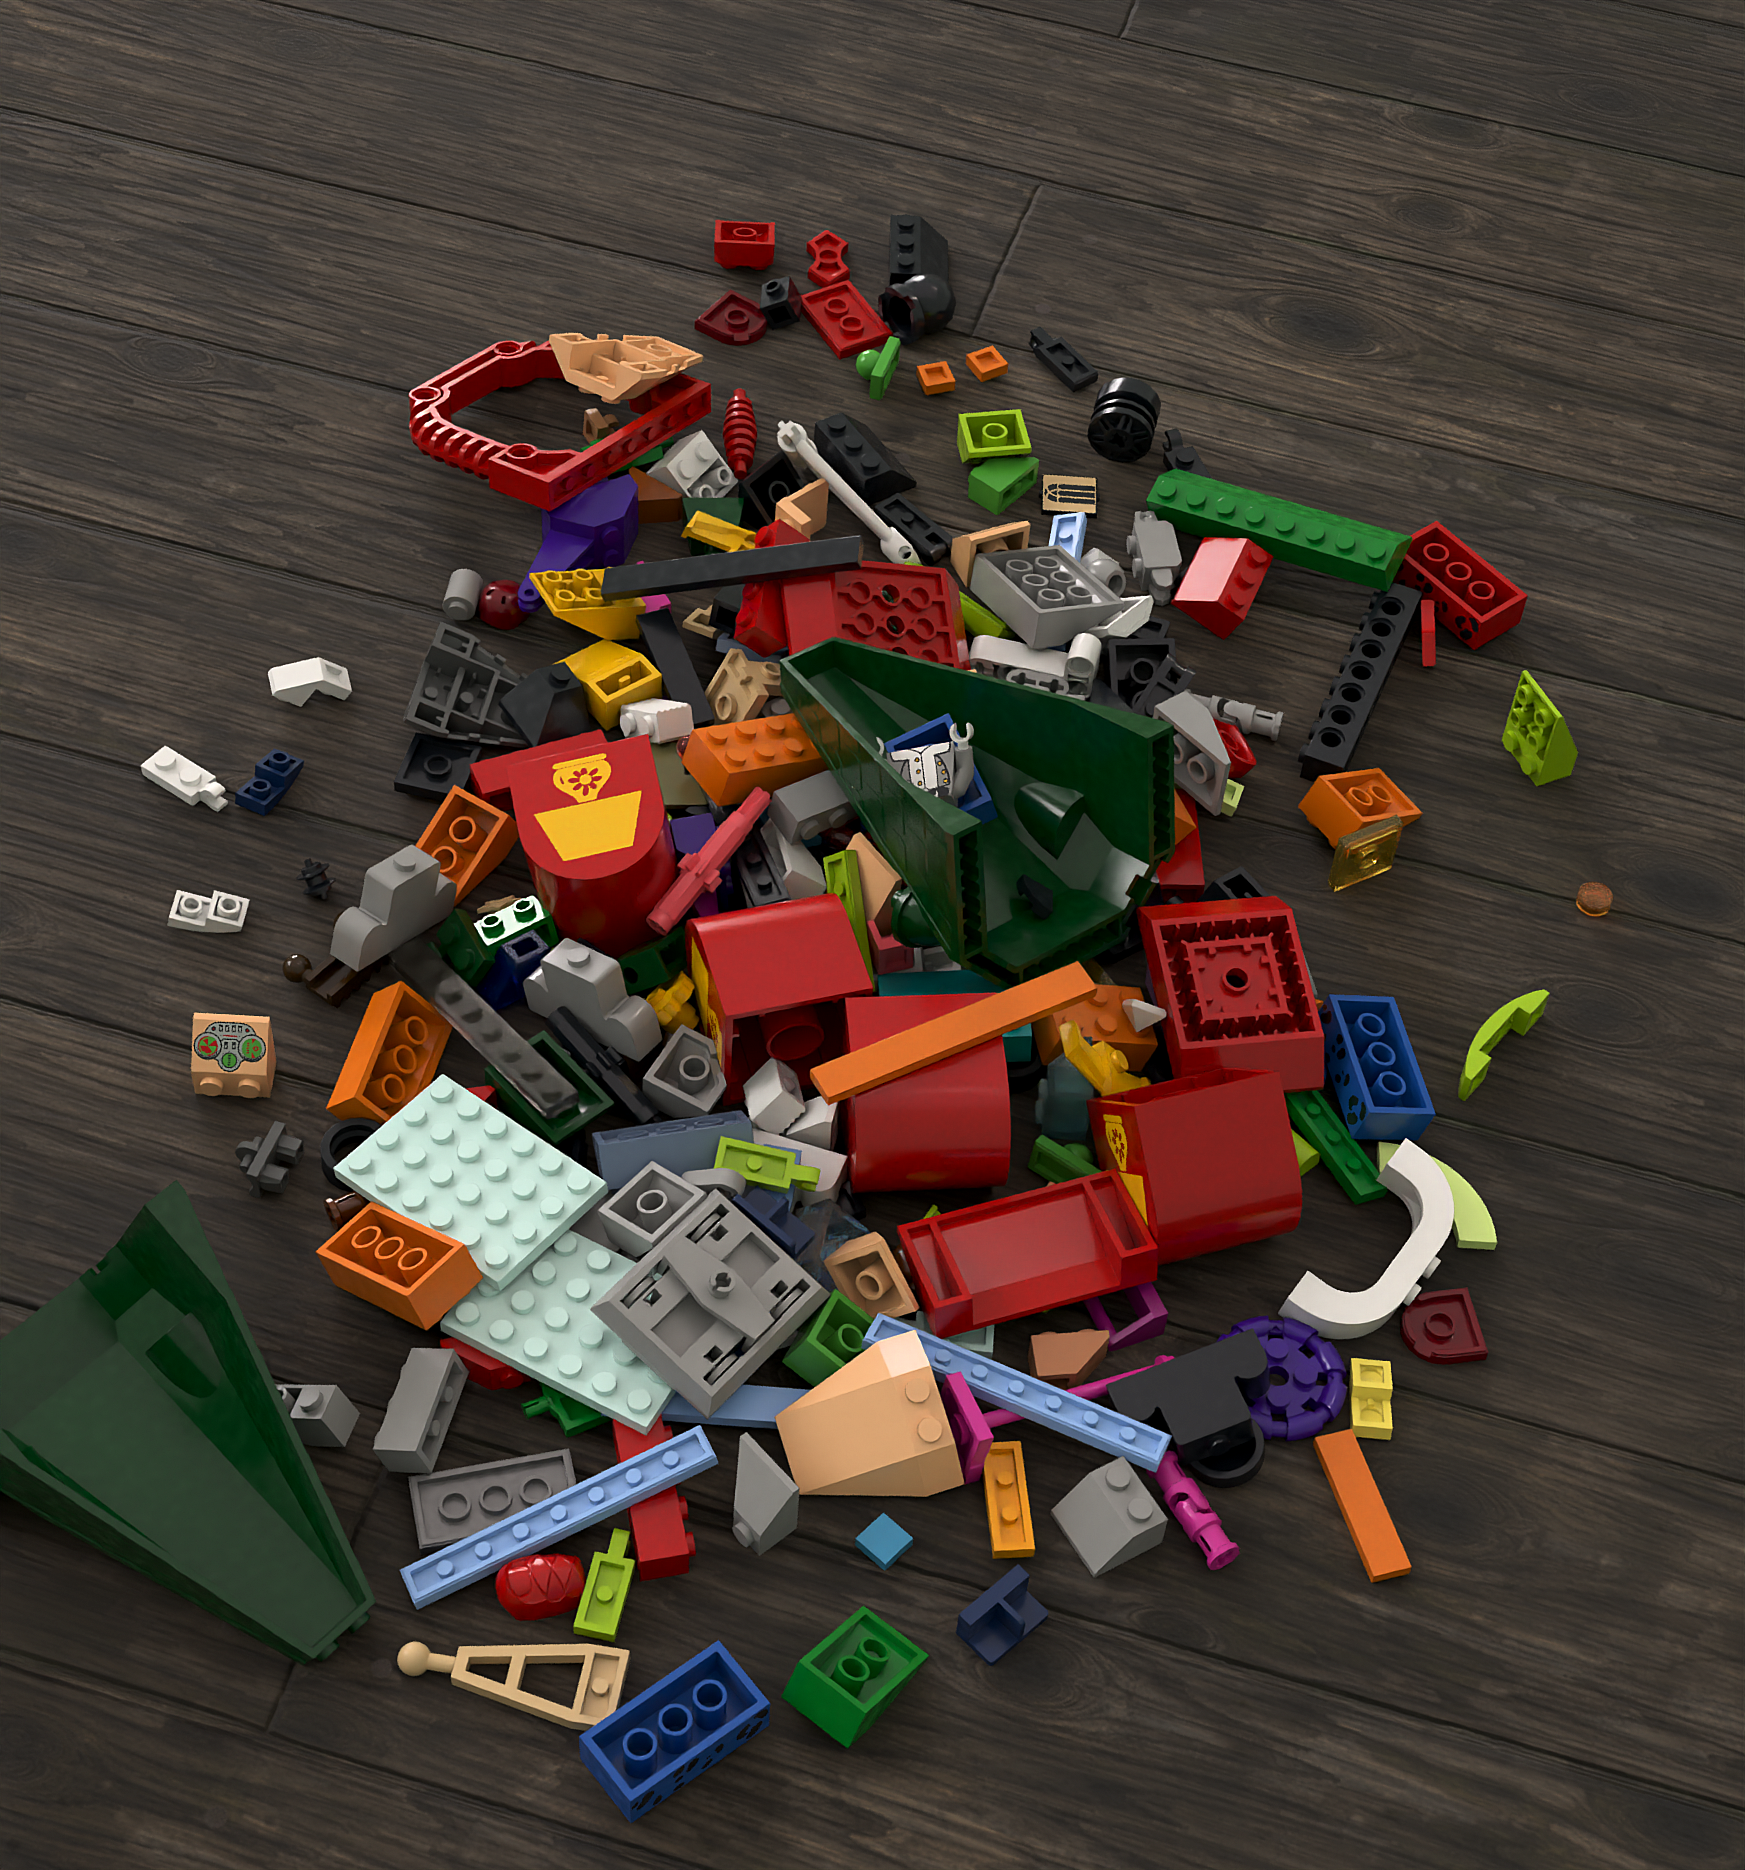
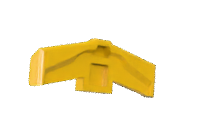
M696 511L685 527L681 537L686 539L689 536L727 552L754 549L756 544L754 539L757 533L701 511Z
M1070 1020L1058 1027L1066 1059L1101 1096L1151 1085V1081L1147 1077L1138 1078L1126 1073V1070L1129 1068L1128 1062L1120 1050L1113 1049L1104 1041L1090 1046L1081 1036L1079 1026L1074 1020Z

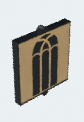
M1042 474V490L1039 491L1038 496L1042 499L1041 515L1056 516L1085 512L1086 518H1097V502L1100 501V494H1097V478Z

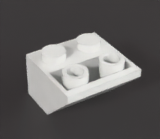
M702 430L679 439L663 455L664 458L659 459L646 472L649 476L682 494L683 498H723L738 482V479L735 478L733 472Z

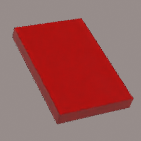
M849 280L801 295L802 314L839 359L884 345L889 336L893 337L891 330Z

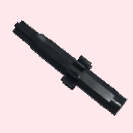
M565 1006L557 1008L547 1017L545 1021L546 1026L585 1069L584 1072L607 1093L635 1126L664 1122L660 1118L661 1113L620 1068L626 1063V1060L616 1049L610 1046L605 1051Z

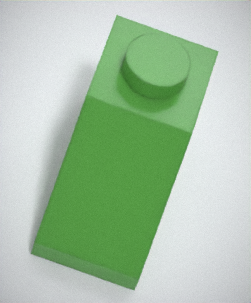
M1035 457L988 459L980 467L977 466L971 471L968 477V498L992 513L1000 514L1036 484L1039 460Z

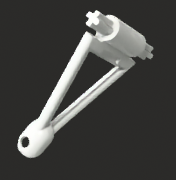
M783 421L779 422L778 444L791 462L803 469L808 467L819 479L824 478L829 483V489L881 539V550L892 563L904 564L909 561L921 564L912 545L894 527L891 526L889 528L818 454L817 447L807 437L804 428L792 421H789L787 424ZM911 553L909 558L903 559L905 554Z

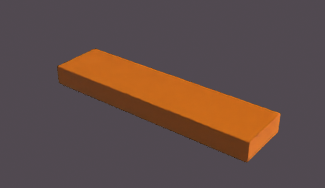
M1352 1429L1315 1437L1313 1442L1314 1449L1371 1583L1409 1574L1412 1566Z

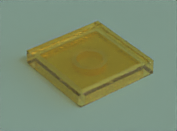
M1397 815L1338 839L1328 879V885L1334 892L1392 868L1404 824Z

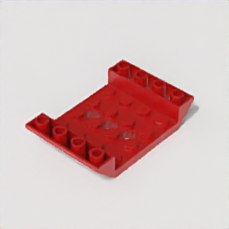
M862 560L861 569L779 580L789 656L831 637H837L966 671L971 670L959 587L945 568ZM882 590H886L893 597L894 603L885 600ZM886 621H890L897 627L898 634L892 633L887 628Z

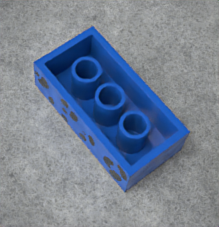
M1329 994L1318 1011L1324 1034V1058L1351 1138L1376 1140H1405L1407 1138L1408 1140H1418L1436 1113L1394 997Z
M718 1640L579 1736L580 1759L627 1820L632 1823L768 1727L770 1702Z

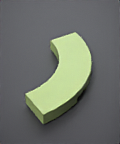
M1378 1142L1377 1168L1380 1174L1400 1145ZM1430 1156L1445 1175L1452 1192L1454 1202L1452 1230L1457 1247L1495 1250L1497 1245L1495 1228L1491 1216L1479 1195L1456 1171Z

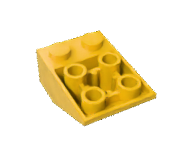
M576 569L574 571L558 572L549 570L541 573H530V580L554 616L608 641L639 638L640 631L636 624V616L645 613L646 604L641 597L604 602L601 596V588L605 569Z
M603 639L554 663L557 664L565 661L583 686L587 711L606 731L620 724V708L623 704L628 705V703L639 702L640 700L645 701L646 699L651 700V698L662 699V674L643 654L612 641Z

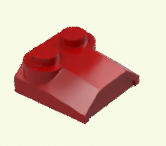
M716 220L714 240L715 262L727 269L736 268L737 266H750V268L755 270L766 269L767 266L774 262L775 223Z

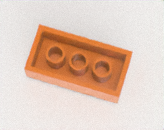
M794 713L692 729L681 762L718 807L744 802L755 787H760L762 791H767L772 797L776 790L829 770Z
M372 1201L315 1251L334 1285L426 1331L432 1325L439 1322L447 1311L461 1298L467 1296L471 1289L483 1279L464 1243Z

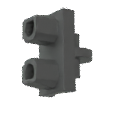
M275 1121L265 1140L257 1136L253 1142H240L235 1150L237 1158L241 1161L239 1169L246 1173L247 1178L252 1183L249 1191L250 1196L261 1199L265 1190L283 1193L288 1185L290 1174L289 1169L278 1166L280 1161L297 1165L304 1155L303 1140L288 1135L285 1123Z

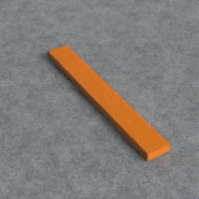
M1077 961L810 1069V1079L829 1106L1093 998L1097 994V986Z

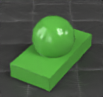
M889 336L882 353L876 350H866L857 357V372L866 380H871V399L879 401L882 399L897 368L901 343L899 338Z
M1041 1135L1035 1141L1028 1163L1029 1169L1055 1184L1102 1172L1093 1166L1092 1153L1085 1145L1074 1142L1062 1147L1044 1135Z

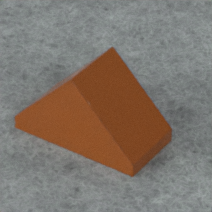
M632 466L629 469V474L638 485V524L678 522L681 520L683 495Z

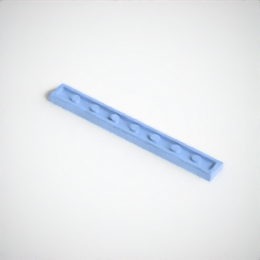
M879 1312L863 1338L861 1349L866 1350L878 1341L916 1330L935 1380L944 1383L946 1375L961 1371L973 1396L1119 1458L1124 1456L1127 1461L1152 1472H1157L1170 1444L1172 1435Z
M696 1426L400 1569L401 1575L418 1610L500 1570L503 1565L512 1560L538 1552L719 1464L717 1457L701 1426Z

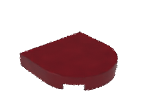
M730 289L695 320V329L721 343L742 346L754 343L764 336L767 330V320L760 310V304Z
M1467 1287L1422 1293L1416 1296L1411 1304L1405 1308L1400 1321V1333L1405 1345L1417 1357L1430 1363L1442 1365L1486 1360L1488 1350Z

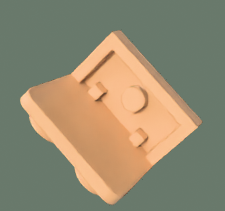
M820 478L813 483L807 484L794 494L782 498L776 503L775 521L781 519L810 539V535L822 529L826 524L829 483L824 478Z

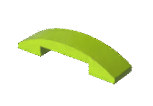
M1543 989L1518 997L1501 1007L1484 1023L1470 1046L1460 1077L1458 1098L1465 1102L1482 1083L1491 1061V1057L1488 1056L1489 1052L1510 1029L1524 1036L1542 1016L1550 994Z

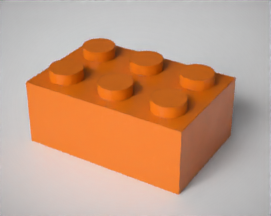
M1095 984L1097 986L1095 997L1031 1023L1043 1066L1074 1067L1065 1057L1058 1028L1070 1020H1074L1078 1024L1081 1036L1090 1046L1104 1041L1113 1049L1120 1050L1128 1062L1129 1068L1126 1071L1141 1072L1145 1063H1147L1158 1046L1153 1026L1150 1025L1136 1032L1122 1007V1003L1126 999H1137L1145 1002L1140 987Z

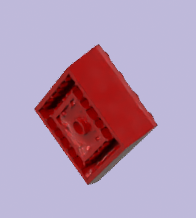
M1277 896L1137 907L1136 914L1157 1006L1165 1009V1012H1167L1166 1017L1161 1019L1174 1079L1223 1067L1279 1071L1284 1093L1323 1089L1324 1034L1291 907ZM1231 975L1238 976L1243 980L1245 986L1240 988L1233 987L1227 982L1226 977Z

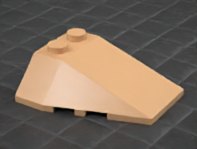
M581 333L552 334L549 337L550 345L566 381L579 386L578 390L583 393L602 396V401L611 404H619L620 400L634 399L703 360V355L655 336L623 335V341L618 339L608 340L607 334H598L597 340L584 337Z
M916 1330L876 1342L774 1417L794 1483L799 1487V1495L927 1497L964 1485L956 1444L930 1363Z

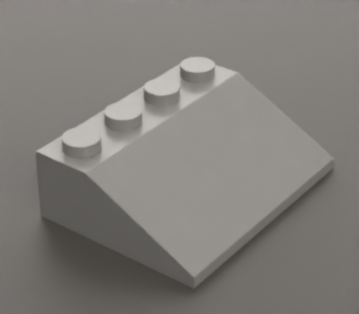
M1060 545L975 554L970 590L1032 649L1045 650L1048 647L1061 646L1072 640L1076 635L1084 633L1124 609L1125 603Z

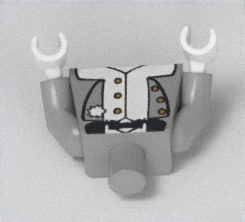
M954 723L949 731L950 737L953 740L951 742L886 753L887 759L885 760L907 782L958 807V798L965 795L974 777L972 746L968 745V740L974 735V728L970 723H967V736L961 738L957 735V725ZM876 737L880 745L878 753L882 756L884 743L880 738Z

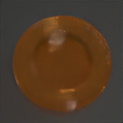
M1599 882L1584 883L1579 888L1576 896L1578 908L1591 916L1606 914L1613 901L1611 890Z

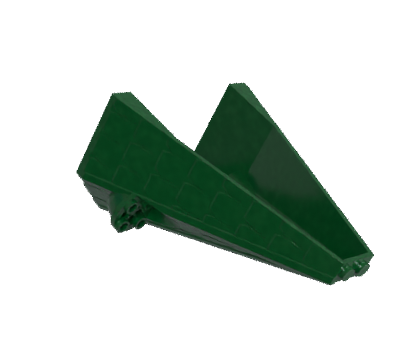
M831 637L779 660L781 694L883 856L908 886L905 890L901 889L895 892L891 899V907L893 909L891 927L894 940L910 948L941 945L949 959L998 987L1008 990L1077 961L1082 964L1126 939L1131 930L1130 927L1125 925L1136 905L1144 907L1156 886V883L1151 881L1161 861L1169 863L1175 853L1174 725L1166 721L837 637ZM949 713L953 723L957 725L960 737L965 738L967 736L966 724L970 723L974 728V735L968 740V745L972 746L973 762L992 798L998 817L982 825L980 819L907 782L885 760L887 759L886 753H888L885 745L882 756L878 753L880 745L876 737L880 738L883 743H886ZM1023 874L1053 891V912L1046 920L1040 918L1031 910L1033 904L1025 894L1019 895L1016 882Z
M175 1180L143 1206L116 1245L95 1265L100 1271L99 1274L91 1267L76 1281L0 1340V1491L41 1518L303 1666L315 1657L319 1662H322L340 1646L335 1639L342 1632L348 1629L351 1634L354 1633L371 1617L366 1611L376 1600L352 1551L330 1499L324 1491L312 1461L303 1446L281 1394L278 1392L263 1356L254 1341L237 1300L227 1283L215 1253L206 1238L188 1195L180 1183Z

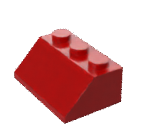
M1204 537L1171 604L1225 640L1244 621L1274 556L1248 538Z

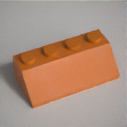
M403 981L373 993L326 1109L341 1121L350 1118H365L376 1121L383 1126L431 1084L454 1022Z

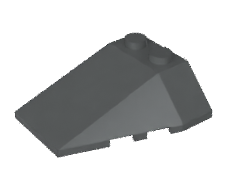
M440 621L413 688L403 717L404 723L438 737L524 749L530 748L498 705L500 699L527 678L528 675L523 672L520 676L505 665V658L499 654L494 657L479 645L480 640L472 634Z

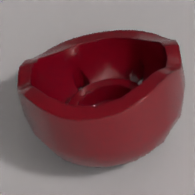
M497 580L489 583L482 590L479 597L477 609L479 618L489 625L503 630L514 629L521 622L527 620L530 613L522 611L518 606V589L521 585L512 580Z

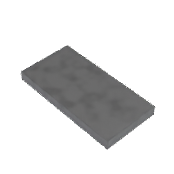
M569 1448L408 1477L420 1554L436 1553L576 1485Z

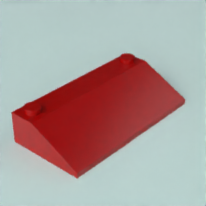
M1116 1169L897 1226L898 1236L923 1313L933 1335L941 1339L1157 1280L1158 1247Z

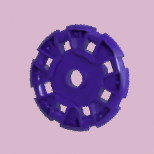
M1268 1315L1257 1316L1236 1323L1231 1327L1232 1332L1228 1335L1222 1334L1216 1342L1253 1328L1266 1353L1269 1373L1278 1374L1286 1381V1384L1282 1386L1270 1384L1266 1394L1259 1398L1244 1399L1251 1413V1418L1259 1425L1264 1439L1271 1440V1437L1285 1438V1441L1305 1439L1322 1431L1323 1424L1327 1421L1332 1422L1341 1411L1347 1393V1386L1343 1384V1379L1346 1377L1345 1366L1330 1341L1325 1343L1318 1337L1319 1331L1313 1327L1288 1317H1282V1320H1269ZM1268 1335L1281 1336V1339L1272 1338L1268 1341ZM1306 1348H1309L1315 1354L1310 1359L1302 1353ZM1316 1380L1327 1381V1385H1316ZM1309 1405L1314 1412L1305 1411L1304 1409ZM1271 1413L1284 1414V1422L1272 1421Z

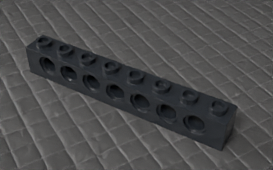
M1392 582L1388 592L1382 590L1380 592L1374 591L1369 604V609L1372 611L1371 613L1365 611L1359 626V630L1362 632L1361 634L1355 633L1350 644L1349 651L1352 654L1351 656L1345 654L1339 669V673L1342 674L1341 678L1334 677L1329 691V695L1332 697L1331 699L1325 698L1319 712V717L1322 719L1320 722L1316 720L1313 722L1308 736L1311 742L1310 744L1304 743L1298 757V762L1303 764L1300 774L1301 778L1315 782L1322 775L1347 772L1415 621L1423 594L1422 591Z

